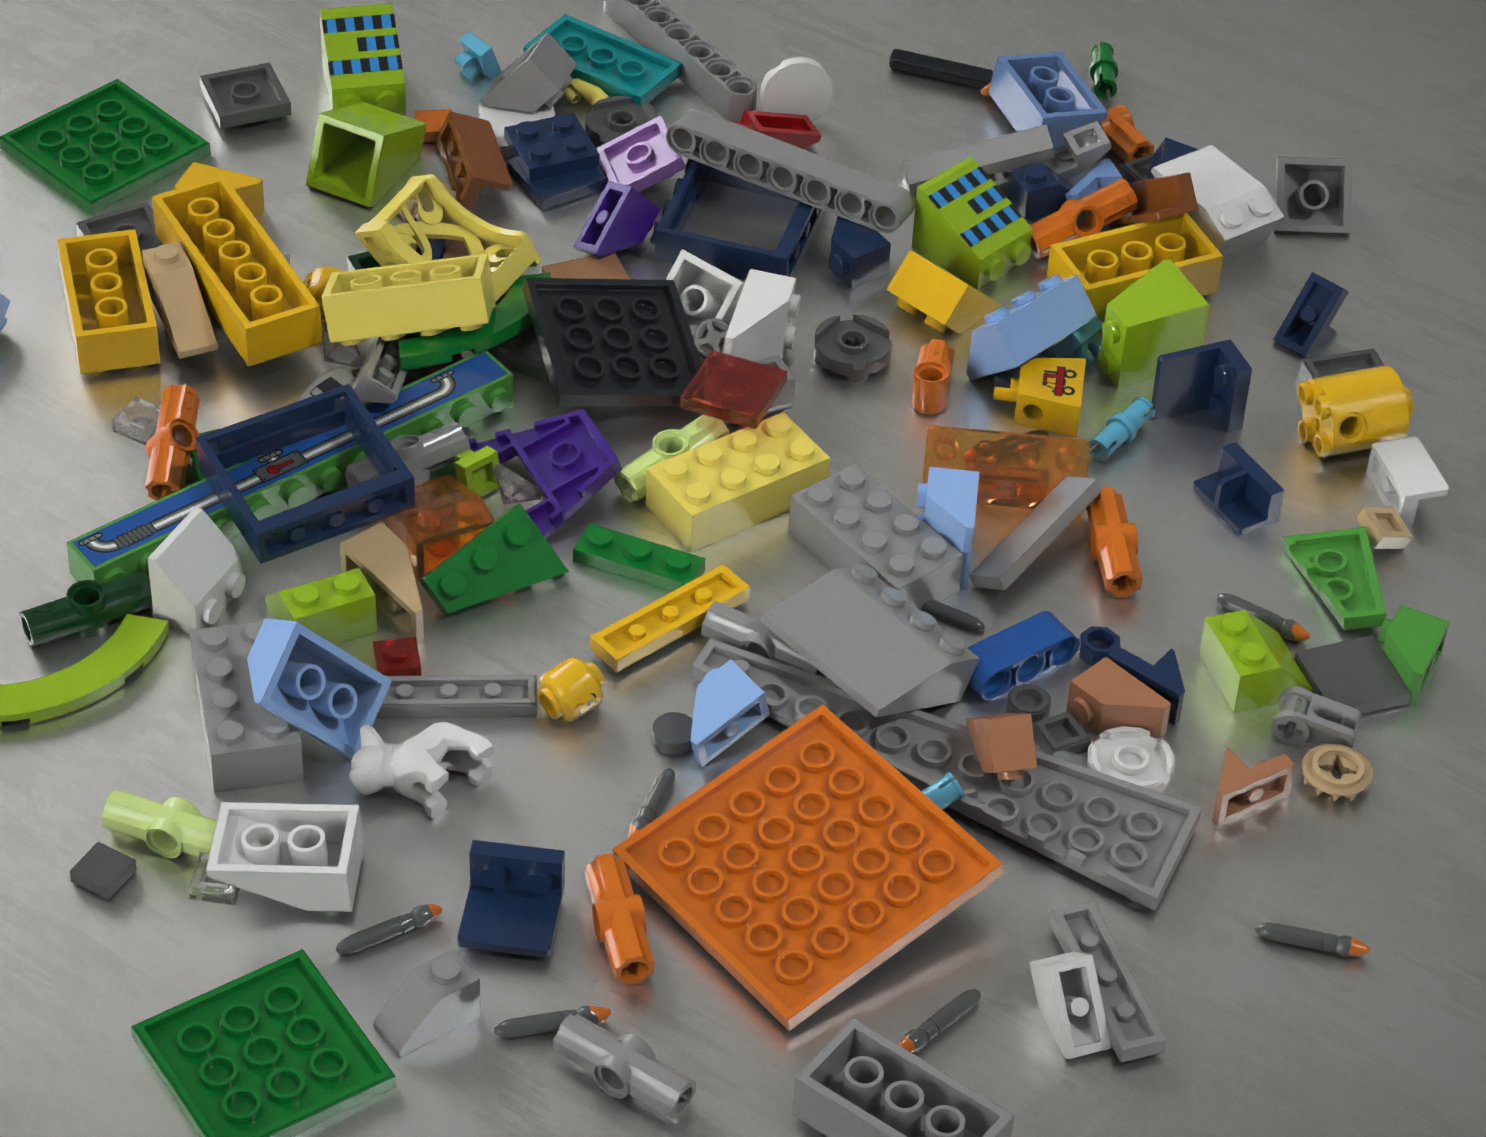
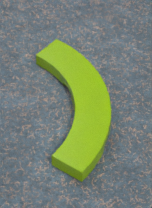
M126 614L115 633L100 648L76 664L41 678L11 684H0V727H2L1 722L30 718V723L62 716L92 704L125 684L124 679L132 674L138 667L144 668L160 649L169 633L168 620Z

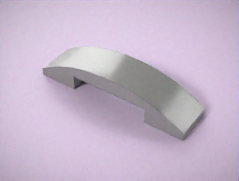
M1098 121L1063 133L1065 145L1054 149L1055 158L1029 165L1044 163L1065 180H1069L1103 157L1112 148L1111 142ZM1029 165L989 174L988 176L1007 197L1009 172Z

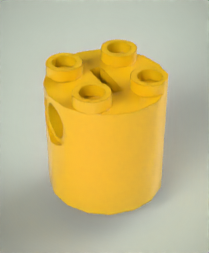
M1384 365L1311 378L1308 381L1300 382L1297 386V395L1302 405L1303 419L1298 421L1299 437L1303 443L1310 442L1319 457L1327 458L1371 450L1373 443L1403 439L1407 436L1409 420L1414 413V401L1408 387L1403 386L1399 375L1390 366Z

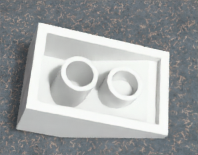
M1213 145L1157 165L1151 170L1155 178L1190 172L1198 210L1187 213L1223 257L1267 240L1284 218V215L1266 187Z
M753 269L749 270L725 336L722 370L761 361L764 358L780 355L783 359L785 350L793 349L797 327L790 326L791 318H797L801 295L794 294L796 278Z
M221 802L206 868L207 877L306 911L352 912L365 844L359 805Z

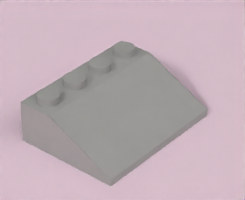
M864 564L834 568L761 613L759 621L875 717L961 701L980 659L966 648V643L962 639L947 633L936 624V619L932 615L917 609L906 600L907 597L903 592L888 586L877 577L878 574L874 569Z

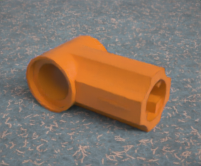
M1117 105L1106 109L1108 112L1107 119L1100 126L1111 142V149L1123 161L1129 162L1154 152V144L1134 127L1132 115L1124 105Z
M932 339L927 345L921 346L918 363L913 370L911 403L916 411L923 414H937L944 411L947 407L948 386L955 350L950 348L945 340Z

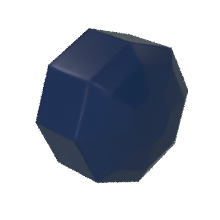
M1091 626L1080 634L1078 654L1080 659L1093 666L1104 657H1107L1116 646L1121 647L1120 636L1107 627Z

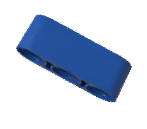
M1040 612L968 647L971 652L980 658L968 684L984 700L995 699L1010 692L1012 688L1026 684L1069 662L1078 651L1079 639L1051 612Z

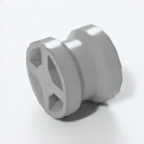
M717 318L701 322L694 334V342L698 351L711 359H723L724 338L729 324Z

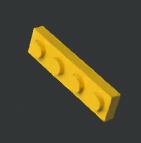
M722 564L591 635L590 649L617 673L702 626L708 609L715 601L732 608L750 599V586Z

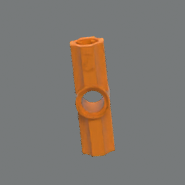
M1121 178L1082 199L1067 200L1058 211L1030 225L1033 229L1031 251L1034 256L1041 259L1050 254V246L1052 244L1097 234L1103 226L1137 209L1138 203L1134 190L1130 187L1127 180ZM1085 211L1083 223L1077 226L1078 215Z
M171 384L164 390L156 433L146 443V451L150 458L145 488L149 492L148 497L156 501L184 488L190 453L196 449L195 438L200 436L195 427L200 399L197 397L198 390L187 384Z
M1101 487L1102 491L1086 507L1091 527V558L1093 561H1099L1105 590L1111 592L1115 598H1128L1133 592L1140 590L1142 584V574L1137 559V529L1135 523L1128 522L1122 495L1116 493L1113 487Z
M612 853L598 855L590 864L585 865V878L593 902L592 917L597 940L599 943L605 944L615 980L623 981L626 986L643 983L645 978L654 974L655 963L646 936L647 924L643 901L639 894L634 895L624 860L614 857Z

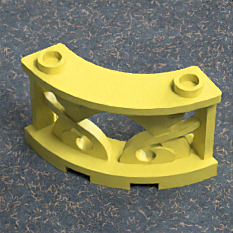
M434 174L412 176L399 193L369 223H364L355 232L365 248L381 266L432 260V249L428 239L462 241L470 256L488 253L495 294L493 308L496 306L495 302L528 267H537L542 261L534 248L533 242L527 237L525 232L503 229L475 216L451 196ZM415 196L419 200L416 213L417 221L414 220L406 206ZM420 202L429 212L422 209ZM400 213L403 223L392 226L390 222ZM417 244L423 253L422 255L416 252Z

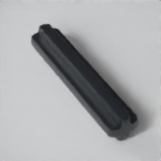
M894 49L889 59V68L977 89H983L991 82L993 76L991 69L901 49Z

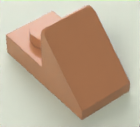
M1226 748L1212 817L1213 823L1216 826H1220L1289 796L1295 769L1293 761L1284 753L1268 761H1260L1253 767L1248 768L1230 748Z

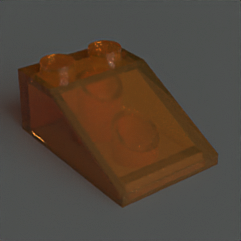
M450 475L428 480L421 485L415 486L416 507L382 519L384 524L393 533L400 534L406 541L413 572L417 580L495 521L481 496Z

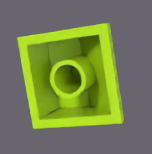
M360 568L265 596L266 604L275 619L297 621L334 645L377 632L376 595Z
M1245 609L1205 618L1199 656L1233 713L1278 704L1280 694L1288 687H1303L1313 693L1312 686L1276 630Z

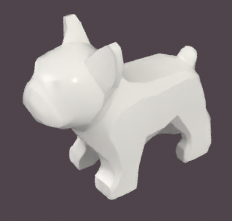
M447 722L435 723L402 743L389 744L382 740L373 727L365 724L360 728L361 747L352 757L351 772L349 774L352 784L362 794L369 795L381 791L383 788H394L398 793L423 804L425 814L433 819L447 808V800L438 791L449 780V773L446 769L466 773L469 781L478 786L491 777L493 765L487 758L493 755V745L483 736Z

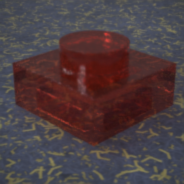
M416 637L373 641L376 671L384 676H422Z

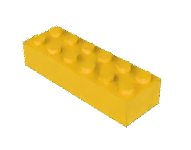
M224 175L152 196L156 235L163 245L181 242L192 265L205 305L248 366L263 363L322 343L320 305Z

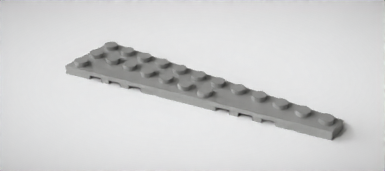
M711 638L692 665L691 678L701 683L709 671L714 668H720L731 659L765 692L770 714L768 717L788 727L822 704L825 705L920 791L926 789L950 772L954 776L953 781L956 779L960 784L965 797L949 805V808L1128 897L1130 901L1142 904L1154 911L1200 820L1202 811L1200 806L1035 750L1037 768L1024 769L1025 778L998 781L997 773L982 771L967 726L920 710L875 717L830 679Z

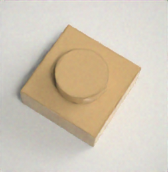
M1363 507L1356 516L1359 525L1366 527L1369 542L1375 549H1405L1414 538L1394 507Z

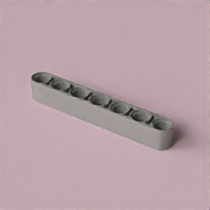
M604 0V12L639 44L681 62L682 75L679 79L723 118L731 122H740L744 110L756 111L757 83L665 2L662 0Z
M688 110L666 133V141L669 147L681 156L881 233L889 234L896 231L915 209L913 195L899 185L702 110Z

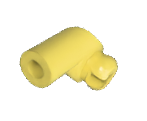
M578 78L573 79L563 90L565 92L563 95L572 104H577L584 97L593 106L597 101L609 97L600 87Z

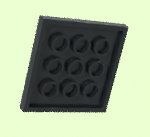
M525 278L522 291L557 406H705V371L674 280Z

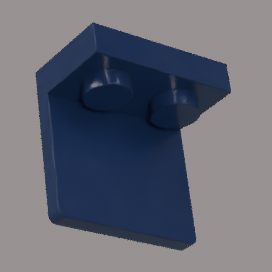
M1229 339L1176 351L1158 357L1151 402L1153 404L1151 409L1155 410V416L1152 418L1154 421L1210 409L1212 416L1219 420L1227 433L1242 430L1252 368L1232 340Z
M472 840L469 853L470 887L457 936L458 946L549 957L565 889V851Z

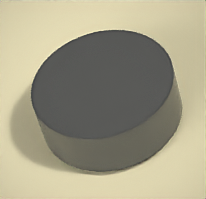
M1018 685L1008 693L1007 714H1031L1032 723L1046 719L1050 713L1051 697L1045 689L1037 685Z
M669 712L659 716L652 726L654 746L661 752L671 755L690 751L692 749L690 739L693 719L679 712Z

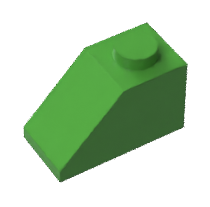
M1400 605L1393 620L1385 619L1379 633L1378 642L1384 644V653L1410 690L1409 703L1416 705L1443 652L1450 621Z

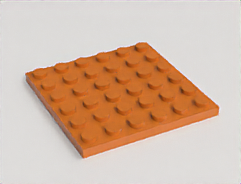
M823 704L612 849L614 857L624 860L628 875L788 1031L792 1030L1003 875V863Z

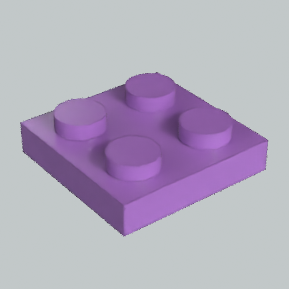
M661 115L596 148L600 154L599 159L609 181L631 186L640 193L642 190L670 178L687 168L681 155L675 153L666 141L668 128Z

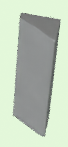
M404 336L397 340L384 341L381 340V337H375L368 348L352 386L361 402L395 403L408 370H401L399 340L409 338Z

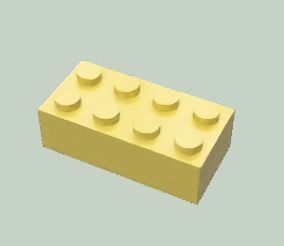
M487 253L331 273L321 298L330 343L341 342L342 345L351 346L364 342L365 338L381 337V340L392 341L404 337L406 333L420 332L423 336H432L442 333L446 328L460 327L462 331L480 329L484 324L489 323L495 294Z
M782 412L646 468L645 505L683 546L692 553L790 510L791 495L829 477L830 457L785 412Z

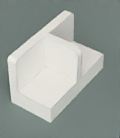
M1418 437L1372 444L1366 474L1385 506L1394 507L1406 526L1414 523L1419 500L1446 496L1448 494L1449 486Z

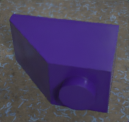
M608 181L573 248L577 251L602 257L642 243L652 229L661 209L633 187Z

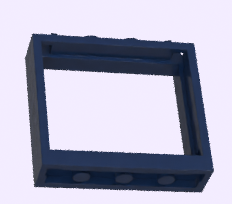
M688 159L683 179H677L672 199H667L664 203L660 222H654L653 234L650 238V243L655 244L654 260L674 264L683 249L737 279L746 280L750 269L792 277L824 210ZM707 182L799 202L776 250L771 251L682 231Z
M350 384L195 438L199 469L260 564L416 507L414 476ZM346 425L380 475L374 479L258 521L225 468Z

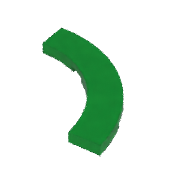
M550 272L520 276L510 286L506 296L492 309L489 323L484 324L480 329L462 331L460 327H455L437 335L399 340L401 370L420 369L452 362V355L465 351H471L476 355L513 338L532 324L522 291L525 278H551Z

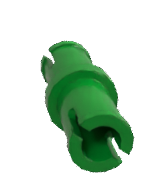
M1100 42L1099 52L1097 44L1091 49L1092 63L1089 69L1090 76L1094 81V92L1101 99H1108L1107 90L1109 89L1111 97L1117 93L1116 78L1118 76V66L1113 58V47L1107 42Z

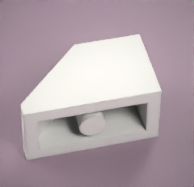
M1069 952L1029 962L1038 1008L1064 1059H1072L1111 1049L1093 955Z

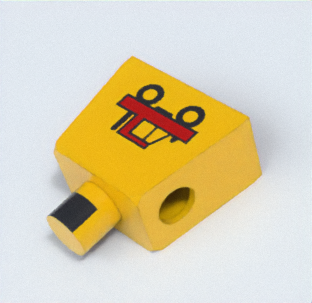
M1031 358L1021 364L1019 379L995 376L993 400L1016 402L1014 421L1018 425L1077 438L1086 359Z

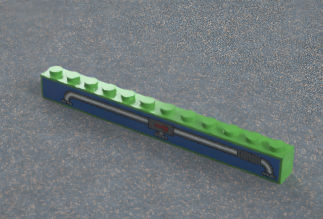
M486 350L476 355L473 354L402 387L394 404L369 402L364 406L389 441L405 435L421 436L452 422L461 425V428L464 429L513 405V374ZM346 425L237 463L225 470L259 521L305 504L347 484L345 478L347 466L365 459L367 456ZM206 478L66 542L70 574L77 581L94 580L102 585L143 571L149 577L147 558L194 507L203 509L228 540L241 533Z

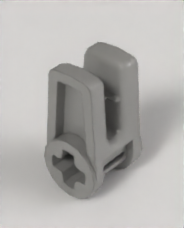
M1288 687L1282 691L1278 700L1280 712L1275 714L1271 723V731L1274 737L1285 744L1299 745L1311 749L1323 744H1341L1353 748L1355 733L1361 718L1360 710L1312 693L1303 687ZM1300 699L1299 710H1295L1296 702ZM1290 721L1295 722L1293 729L1291 732H1289L1288 727Z

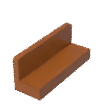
M450 111L435 141L452 189L456 191L457 201L463 207L473 209L484 186L509 192L513 182L491 123L488 120Z
M1190 172L1128 183L1134 190L1138 200L1137 209L1131 214H1127L1109 223L1108 227L1155 221L1198 210Z

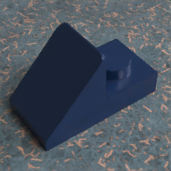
M1312 272L1273 340L1306 358L1310 357L1336 335L1337 331L1331 328L1330 324L1349 292Z
M1116 646L1107 655V658L1169 701L1171 707L1168 722L1175 726L1180 721L1185 689L1174 649H1170L1159 661L1152 665L1125 649Z

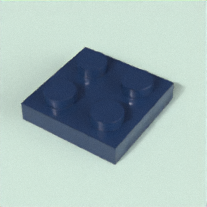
M574 113L558 114L550 118L524 121L516 125L504 127V140L529 181L599 166L600 154Z

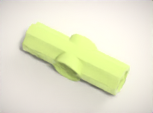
M711 410L680 430H663L654 437L652 441L653 448L624 466L614 476V482L621 491L622 496L629 502L639 501L646 496V468L730 434L729 429L725 426L722 417Z
M112 790L106 799L101 816L102 827L145 840L147 846L154 853L164 858H177L184 852L209 860L217 820L202 816L197 807L188 800L172 797L163 804L125 791Z

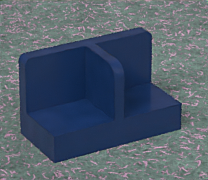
M1236 442L1222 447L1218 472L1197 479L1193 483V490L1238 535H1244L1279 521L1285 490Z

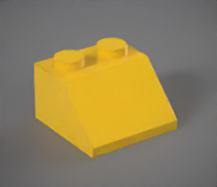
M912 250L908 252L886 289L899 297L895 303L897 306L914 316L918 310L927 314L924 322L943 334L947 328L962 334L983 320L985 315L997 310L1000 305L995 300Z

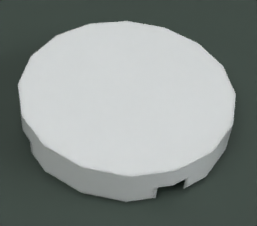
M806 57L788 58L781 61V65L775 69L772 67L766 73L760 86V99L766 112L807 115L814 122L828 110L833 99V84L827 71L816 60Z
M1121 726L1105 730L1099 734L1098 740L1094 741V743L1093 741L1091 742L1087 752L1086 768L1162 793L1167 790L1173 780L1175 755L1165 740L1160 737L1158 741L1156 738L1151 737L1150 731L1139 727Z

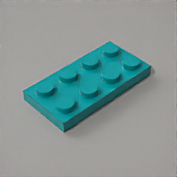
M566 14L523 46V52H525L548 32L577 63L570 74L573 79L578 78L598 86L607 95L612 97H632V104H638L642 107L643 101L649 103L682 75L681 62Z

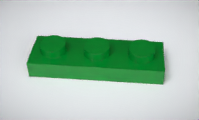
M589 523L573 548V562L671 592L702 576L705 571L706 558Z

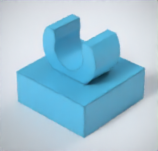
M470 31L459 39L464 52L458 54L454 62L462 68L459 73L469 82L475 80L480 72L492 80L502 71L492 47Z
M1096 317L1066 336L1052 350L1058 358H1065L1074 351V358L1086 359L1085 366H1087L1094 360V357H1098V353L1101 351L1102 340L1093 335L1102 328V322Z

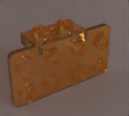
M934 425L927 430L922 483H928L929 467L978 471L977 504L1034 509L1066 476L1088 478L1090 445L1085 439Z

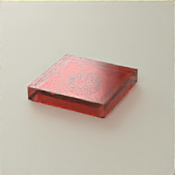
M712 350L681 395L680 408L757 429L787 383V371Z

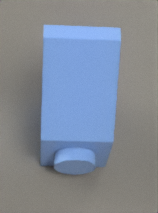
M731 659L720 668H714L709 671L696 688L690 740L696 762L701 767L709 763L770 715L765 692Z

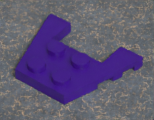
M584 409L534 422V428L514 434L510 429L495 432V439L477 443L476 438L469 439L470 449L473 452L486 446L496 450L500 465L516 456L519 457L546 498L544 501L525 510L545 539L622 470L618 457Z

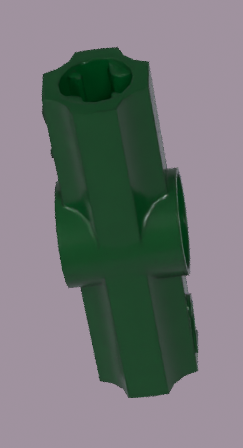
M143 571L103 585L94 580L78 581L68 588L67 597L19 612V617L25 638L30 647L72 633L85 638L97 637L108 629L109 621L126 616V614H132L153 607L150 579L146 572Z

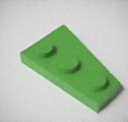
M1366 527L1283 536L1284 551L1343 630L1383 625L1386 619V609Z

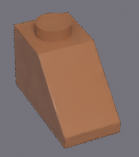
M1104 657L1070 681L1066 712L1070 711L1079 723L1084 724L1097 735L1107 729L1128 726L1143 728L1150 731L1151 737L1160 738L1166 734L1171 703L1109 658Z
M1008 713L966 719L967 728L983 772L997 773V780L1002 781L1025 778L1024 769L1037 768L1031 714Z

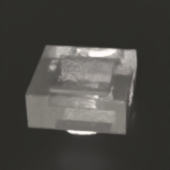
M135 397L112 418L113 432L146 446L147 440L156 433L160 407Z
M200 853L188 886L189 899L235 905L241 888L207 877L206 868L210 854Z

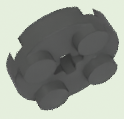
M608 97L594 103L593 111L590 113L587 111L585 115V132L594 144L601 146L658 117V114L653 106L644 101L642 107L638 104H632V97Z
M853 314V320L840 321V315L831 317L822 322L815 331L814 361L816 364L834 373L845 375L850 381H865L868 379L869 374L878 372L889 363L892 352V341L889 339L890 332L883 323L865 315Z

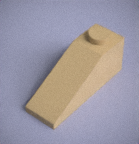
M181 242L142 250L143 265L151 300L179 359L218 350V343L192 265Z
M380 522L341 542L342 573L360 568L376 595V606L416 644L424 641L423 608L409 556V548L404 538L400 534L393 533L383 522Z

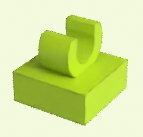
M486 446L476 452L467 449L454 456L460 497L471 503L503 486L498 452L493 448Z

